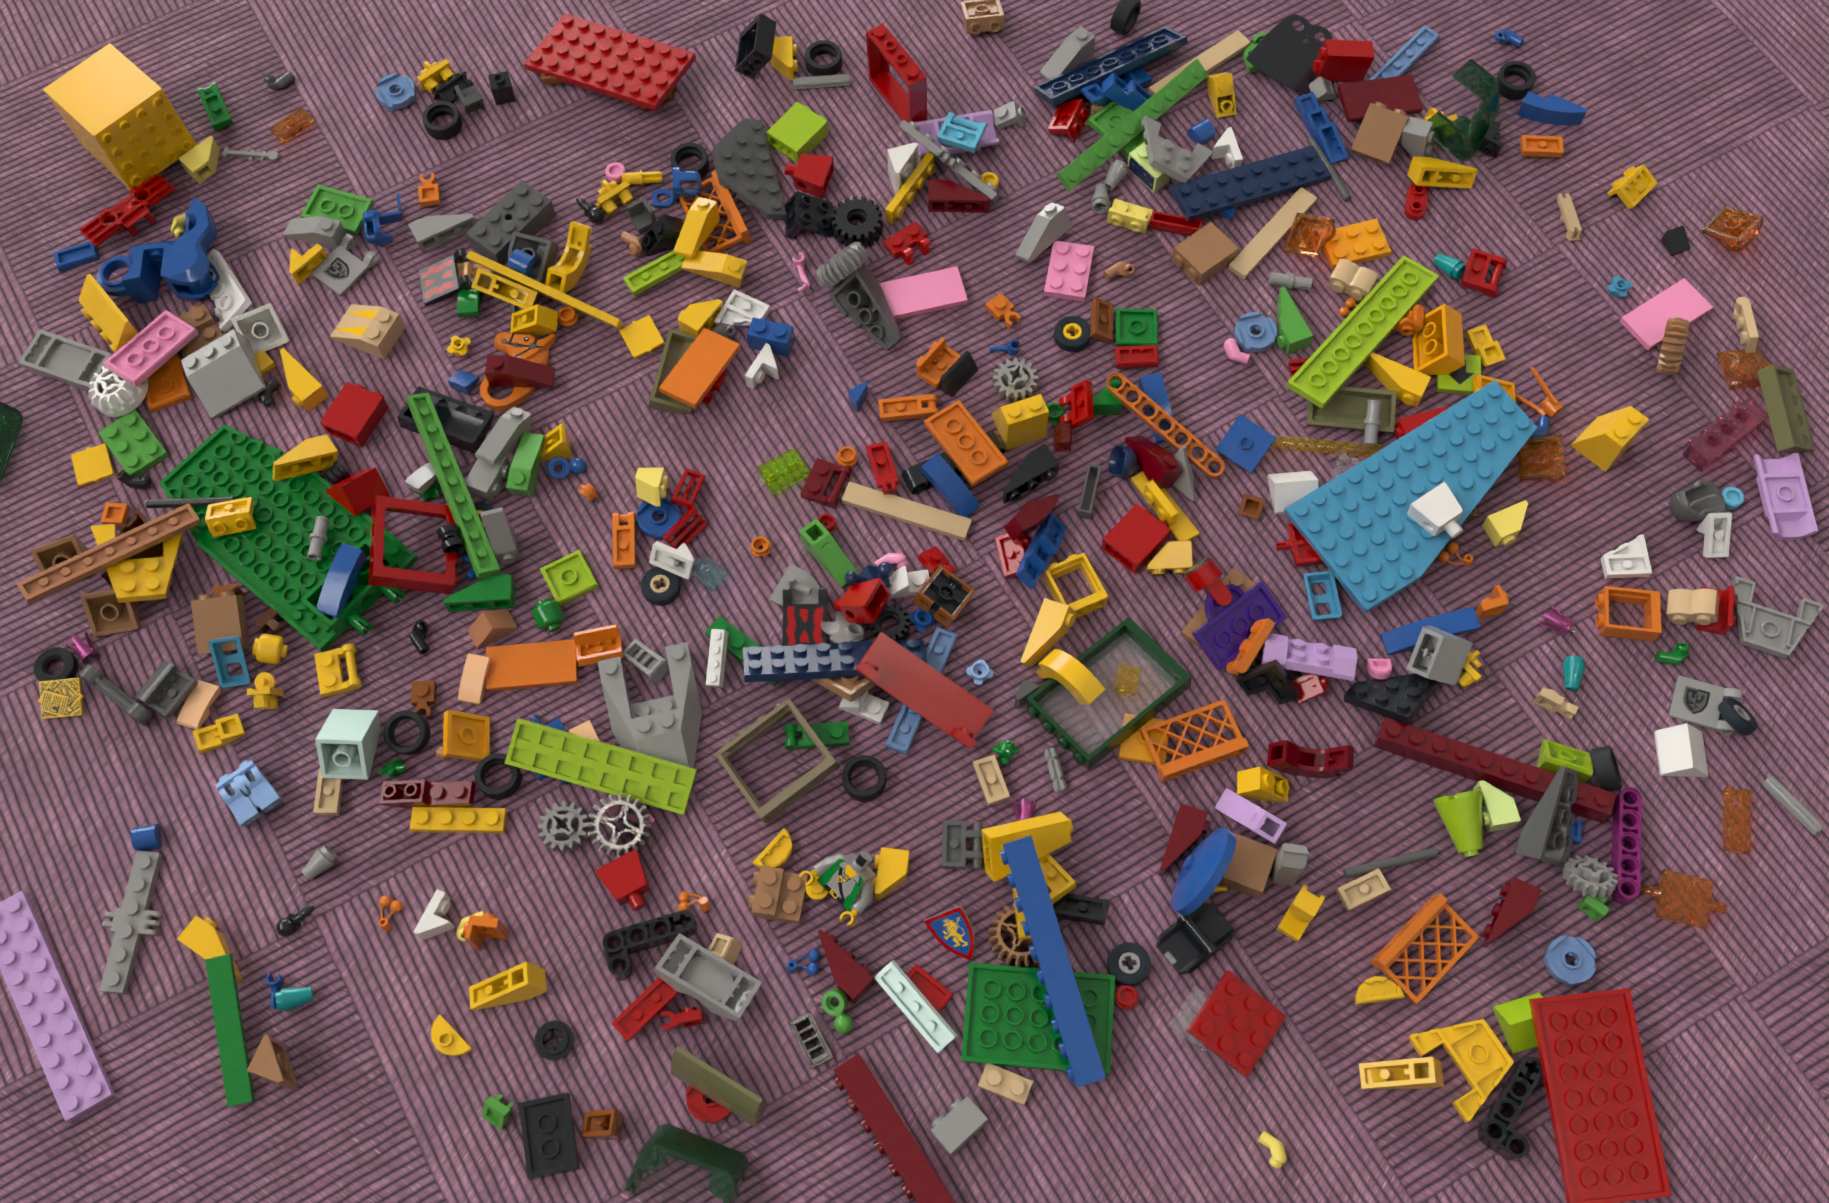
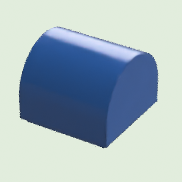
M1203 119L1189 128L1187 135L1196 144L1203 145L1215 137V128L1208 119Z
M516 249L511 253L507 267L530 277L533 272L535 257Z
M159 824L136 827L131 830V842L135 851L161 848V826Z

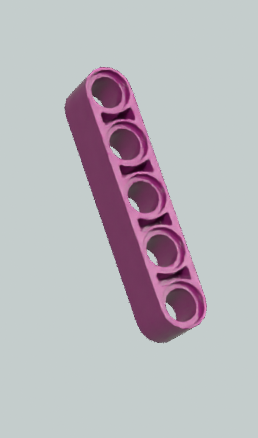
M1633 787L1624 788L1615 797L1612 811L1611 868H1614L1613 873L1618 875V883L1615 891L1612 892L1611 898L1620 905L1628 904L1640 893L1642 795ZM1623 797L1628 798L1631 804L1626 803ZM1623 819L1627 820L1631 827L1625 825ZM1622 841L1626 842L1630 846V849H1626L1623 846ZM1622 864L1626 865L1630 872H1626L1622 868ZM1621 887L1628 890L1629 896L1622 892Z

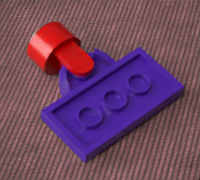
M1212 557L1200 560L1184 573L1183 577L1194 592L1203 589L1207 594L1204 610L1208 621L1194 631L1192 635L1217 670L1223 669L1230 661L1237 657L1240 652L1239 647L1241 643L1249 638L1252 633L1250 629L1257 620L1271 619L1276 623L1273 627L1274 629L1288 618L1262 581L1256 583L1245 593L1234 584L1225 585L1220 578L1223 573Z

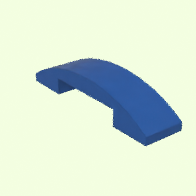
M1142 67L1132 69L1131 72L1121 78L1126 84L1134 79L1143 88L1152 81V78ZM1097 83L1081 89L1083 95L1093 105L1105 106L1112 102V100L1102 94V86H1099Z

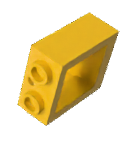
M1085 553L1073 554L1060 563L1054 562L1044 571L1043 579L1055 602L1070 606L1075 610V619L1107 606L1108 595ZM1081 569L1094 594L1067 605L1054 579Z

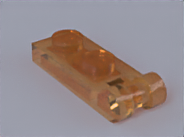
M1725 786L1723 789V851L1746 855L1751 852L1750 801L1752 791L1750 789L1735 790L1734 787ZM1733 799L1739 800V805H1734Z

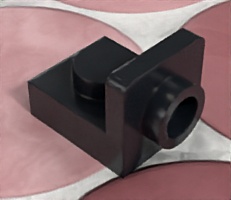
M1493 121L1478 149L1494 158H1497L1503 146V143L1498 141L1501 134L1498 133L1501 126L1500 123Z

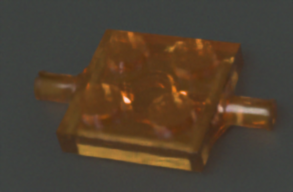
M1664 869L1661 871L1660 883L1657 888L1645 884L1641 887L1643 889L1641 894L1655 897L1657 905L1655 917L1705 929L1708 926V918L1711 911L1723 914L1727 911L1725 909L1727 904L1713 901V880Z

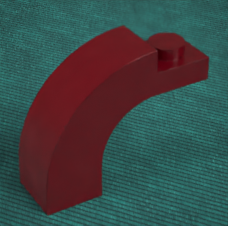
M1284 740L1270 743L1268 746L1267 766L1286 774L1310 778L1340 777V772L1353 770L1354 747L1350 745L1330 749H1309Z

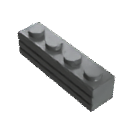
M1088 463L1077 517L1091 518L1102 466Z

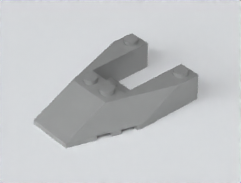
M688 643L665 647L674 695L631 704L625 667L621 657L598 661L611 729L620 746L695 768L696 749L703 713Z

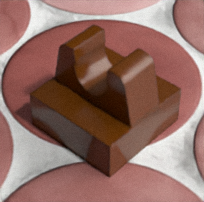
M272 607L254 622L263 633L270 629L275 635H278L283 630L282 626L277 622L281 617Z

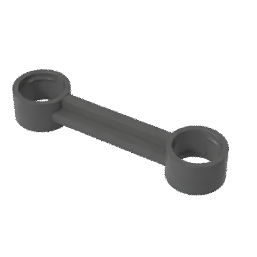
M87 664L78 673L142 726L153 717L149 711L115 686L90 664Z

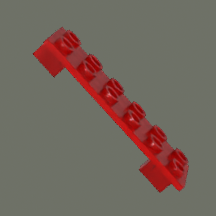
M882 632L879 633L855 668L861 675L969 749H972L977 742L974 740L993 712L992 708Z

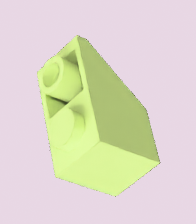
M1484 780L1476 784L1473 791L1481 790L1482 825L1486 827L1487 833L1515 828L1521 819L1514 798Z

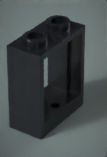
M760 13L740 33L735 71L752 79L772 59L776 21Z

